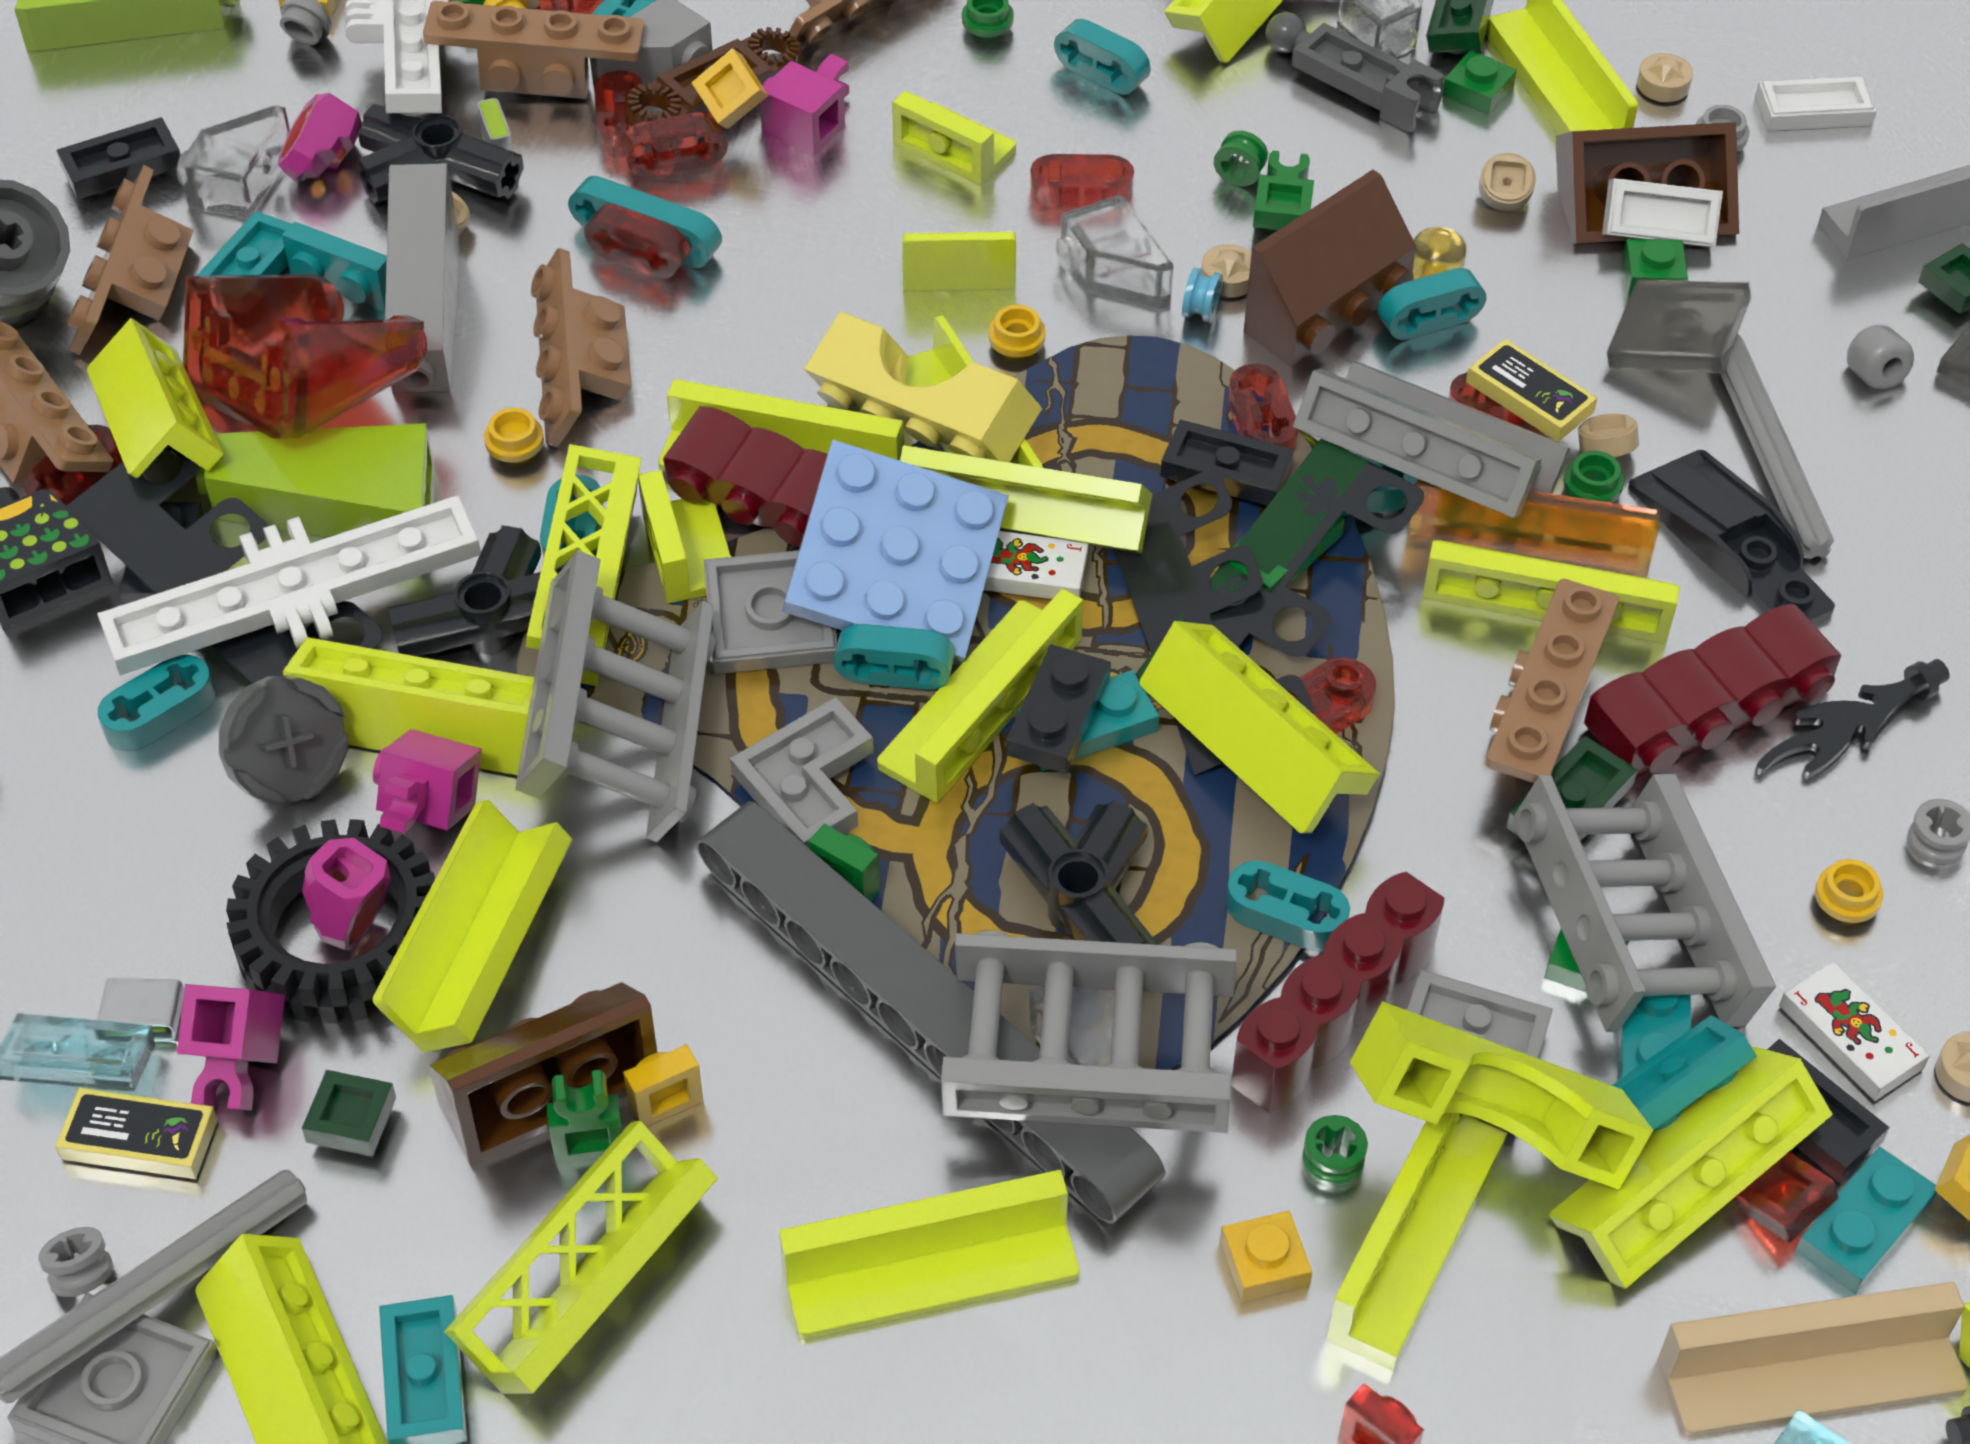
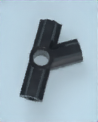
M375 103L363 114L362 126L358 132L360 146L374 153L359 158L355 161V166L365 192L374 205L388 199L390 165L447 163L451 187L463 184L509 199L518 189L519 179L524 170L522 155L463 134L461 124L451 115L431 114L421 119L405 116L401 113H386V106Z
M502 525L497 532L489 533L472 574L460 580L453 593L389 607L388 612L398 652L405 655L421 656L467 645L476 652L496 653L510 646L515 641L518 632L526 631L529 627L541 572L534 573L542 555L539 541L528 536L522 528ZM563 567L557 568L555 572L558 574Z
M1114 800L1105 805L1097 804L1075 839L1048 806L1039 807L1032 803L1014 812L1010 821L1000 829V844L1047 902L1048 917L1055 928L1060 932L1073 935L1076 940L1158 945L1156 940L1115 891L1148 834V825L1139 819L1133 808Z

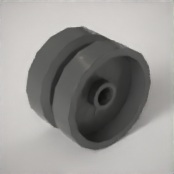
M0 180V322L13 327L32 320L49 304L70 253L68 227L58 208L34 188L14 180Z

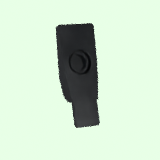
M1696 450L1629 481V490L1685 546L1745 598L1750 597L1764 613L1782 605L1795 604L1814 625L1832 616L1835 603L1802 569L1804 554L1801 541L1795 530L1774 504L1707 451Z

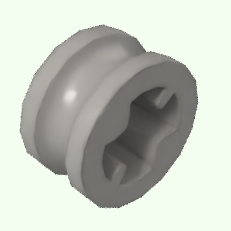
M1932 799L1921 804L1908 830L1907 840L1911 850L1923 860L1939 865L1951 864L1961 859L1970 840V813L1963 806L1951 800ZM1932 827V830L1936 832L1938 827H1942L1948 830L1951 833V836L1947 831L1944 833L1943 837L1938 836L1937 834L1933 833L1930 830V828Z
M91 1227L70 1229L58 1234L41 1248L38 1259L42 1270L48 1273V1284L54 1294L62 1297L79 1296L96 1289L112 1275L114 1264L110 1254L104 1250L106 1245L100 1231Z

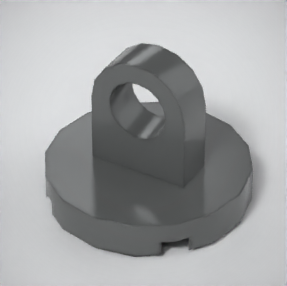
M294 675L267 676L246 686L229 704L219 728V756L228 778L245 794L273 805H289V802H297L303 798L308 800L322 793L339 774L348 751V734L344 733L342 717L345 718L340 703L323 686Z

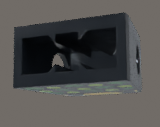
M10 487L0 488V626L3 630L113 583L98 538L51 490L41 489L20 498L14 489Z

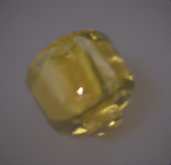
M1431 227L1419 232L1413 239L1416 245L1412 272L1415 279L1451 269L1464 268L1467 246L1464 239L1457 232L1444 227Z

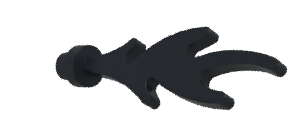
M1934 659L1927 664L1917 661L1905 668L1904 680L1886 685H1862L1858 697L1872 701L1874 704L1847 700L1829 701L1798 711L1793 720L1795 725L1815 724L1819 728L1795 735L1772 748L1759 760L1755 773L1763 775L1773 764L1798 752L1812 750L1817 755L1811 762L1805 765L1802 776L1809 779L1820 773L1840 756L1850 743L1855 732H1860L1863 735L1862 747L1870 749L1881 726L1900 705L1913 695L1920 700H1927L1939 692V685L1945 683L1950 678L1947 666L1940 659Z

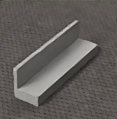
M1970 165L1822 208L1818 225L1845 258L1851 259L1970 223Z

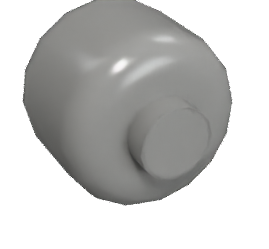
M1874 325L1859 332L1851 341L1847 350V363L1850 370L1873 389L1885 390L1895 387L1909 375L1914 363V352L1910 343L1892 328L1885 325Z

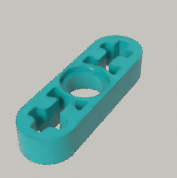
M587 177L568 200V207L572 216L584 228L692 268L703 267L722 244V235L719 228L703 213L603 177ZM636 214L644 217L653 226L654 230L644 225L637 218Z

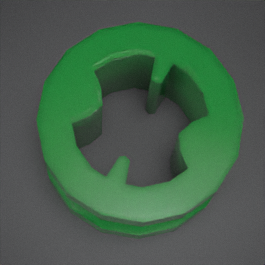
M1243 130L1233 131L1227 134L1221 143V147L1214 156L1213 165L1217 174L1229 184L1239 187L1249 186L1258 179L1261 170L1268 161L1269 153L1264 142L1253 133Z
M1329 1115L1319 1118L1311 1124L1306 1132L1302 1154L1304 1170L1311 1179L1324 1186L1342 1187L1356 1181L1363 1172L1368 1147L1366 1133L1358 1123L1348 1117ZM1323 1144L1331 1149H1335L1341 1144L1348 1148L1346 1158L1338 1153L1331 1155L1329 1158L1322 1155Z

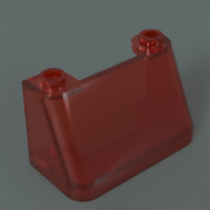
M315 274L186 276L183 365L199 400L273 439L301 438L412 375L418 369L420 362L426 357L427 338L424 332V321L410 315H393L389 320L342 321L344 317V302L341 294L335 290L331 282Z

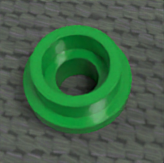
M967 0V4L962 9V24L964 28L981 38H994L1004 34L1012 27L1014 22V12L1008 0Z
M1587 451L1578 455L1567 466L1563 485L1568 495L1577 502L1589 506H1605L1613 503L1620 497L1624 486V476L1618 461L1613 456L1601 451Z

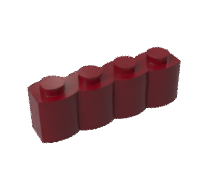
M699 406L663 457L668 484L682 499L691 503H698L703 499L715 505H720L724 512L734 521L744 525L753 523L759 526L772 527L785 542L800 547L827 453L813 449H803L792 440L776 432L750 427L727 412L712 407Z
M1795 604L1782 605L1758 616L1746 626L1730 628L1710 637L1695 649L1675 652L1657 661L1643 672L1621 676L1602 686L1590 696L1584 725L1605 749L1637 768V775L1649 771L1651 773H1659L1673 765L1681 753L1694 751L1699 748L1708 750L1718 746L1727 739L1733 729L1747 727L1752 724L1755 726L1764 725L1773 720L1784 706L1797 704L1802 701L1811 703L1820 699L1834 685V675L1842 655Z
M1407 871L1396 874L1381 883L1371 894L1365 913L1355 915L1341 923L1329 936L1323 954L1312 957L1295 968L1286 979L1281 990V996L1261 1004L1243 1021L1237 1035L1231 1086L1268 1113L1278 1111L1298 1098L1308 1084L1311 1070L1328 1064L1340 1055L1351 1039L1354 1026L1372 1020L1381 1002L1389 1003L1395 985L1413 978L1420 972V969L1423 970L1428 964L1434 952L1445 898Z

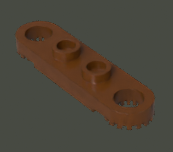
M766 27V31L762 28L757 29V33L753 32L750 37L742 41L739 39L733 40L657 75V80L651 83H646L644 86L639 84L636 89L633 87L627 96L625 118L632 128L647 135L668 134L711 113L691 82L732 48L743 55L763 85L768 78L774 77L790 61L799 63L800 42H796L797 38L794 36L790 37V33L787 30L783 34L781 29L777 27L776 31H772L771 27ZM766 50L777 51L783 54V56L777 55V58L774 59V54H771L769 58ZM642 107H658L663 110L662 115L660 111H656V115H653L651 110L649 114H646L647 109H642Z

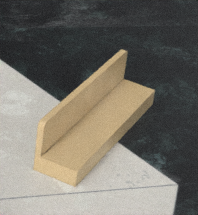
M1955 1281L1671 1323L1658 1359L1681 1430L1688 1437L1960 1396L1966 1391L1968 1383L1949 1336L1965 1306Z

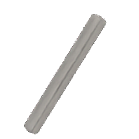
M1735 332L1727 336L1720 334L1714 339V346L1710 353L1779 508L1800 539L1804 558L1811 559L1816 556L1823 558L1831 551L1830 546L1834 542L1833 535L1741 335Z
M281 1170L1 1356L0 1400L6 1404L13 1403L207 1272L241 1234L261 1235L303 1207L307 1202L306 1189L301 1180L297 1179L290 1170Z

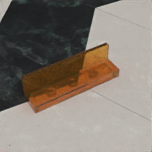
M1418 479L1416 486L1424 492V502L1410 519L1408 533L1649 570L1661 517L1656 514L1657 510L1529 491L1521 515L1513 518Z

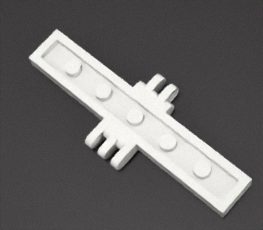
M449 0L347 1L345 5L347 39L352 43H384L386 113H401L412 117L423 116L427 113H442L439 45L426 44L423 39V29L430 3L433 1L448 2Z
M458 495L310 543L298 516L287 520V530L291 540L282 542L275 524L263 528L269 546L264 549H258L257 541L251 532L240 535L239 540L248 561L246 565L97 613L119 675L270 625H274L277 634L289 630L296 648H300L305 639L308 638L303 626L305 624L314 622L321 640L334 636L328 617L338 614L336 603L481 555L478 537Z

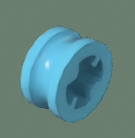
M1193 268L1184 293L1182 317L1191 318L1194 314H1200L1203 322L1212 323L1221 297L1223 274L1214 272L1212 276L1206 277L1202 269Z

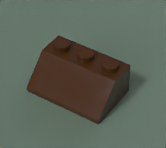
M1736 122L1571 131L1556 136L1557 189L1573 244L1617 242L1629 239L1602 235L1609 179L1613 178L1723 191L1717 236L1739 234Z
M1372 169L1252 247L1244 332L1291 367L1311 354L1322 352L1333 339L1351 327L1362 325L1372 313L1377 311L1380 300L1389 290L1402 283L1414 280L1412 272L1416 245L1381 174Z
M620 982L601 991L594 990L584 993L571 1004L539 1018L521 1020L508 1031L474 1046L466 1045L456 1048L448 1053L444 1059L430 1064L429 1069L438 1104L469 1165H473L549 1131L547 1104L553 1103L552 1079L555 1075H564L565 1083L569 1087L582 1088L592 1083L593 1070H602L606 1075L608 1096L618 1094V1100L626 1097L623 1072L636 1067L645 1057L658 1053L651 1004L645 994Z

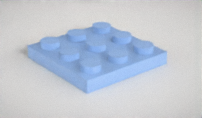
M833 439L781 611L840 630L853 624H870L935 631L946 636L953 643L956 650L953 665L959 667L966 657L1009 495Z

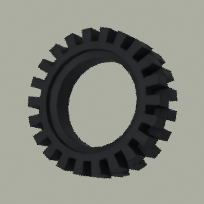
M350 819L347 835H339L336 820L321 821L323 837L311 839L307 826L303 825L292 829L296 846L288 849L279 836L266 844L271 859L270 863L256 853L247 861L246 866L250 878L237 875L232 885L236 899L228 898L226 912L229 922L226 924L244 980H248L251 990L284 994V1010L290 1004L295 1020L309 1022L314 1007H318L323 1024H338V1009L342 1006H349L353 1022L368 1018L364 1002L373 999L378 986L434 883L435 876L434 872H431L429 861L423 852L420 851L415 854L413 842L403 834L394 842L392 831L382 828L380 824H377L369 838L365 821ZM355 838L387 860L391 878L387 892L395 899L398 905L396 921L391 930L375 948L357 958L344 962L321 964L304 961L289 954L277 942L275 938L278 919L286 906L302 892L305 879L304 871L309 859L328 840ZM330 872L328 875L334 878L335 872Z

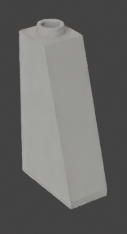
M447 163L390 165L384 354L392 393L451 391L461 244Z

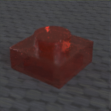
M1790 1152L1734 1197L1738 1210L1788 1243H1791L1839 1199L1833 1179Z
M1363 1383L1345 1403L1338 1437L1347 1444H1421L1424 1429L1417 1424L1414 1415L1403 1403L1391 1396H1380Z

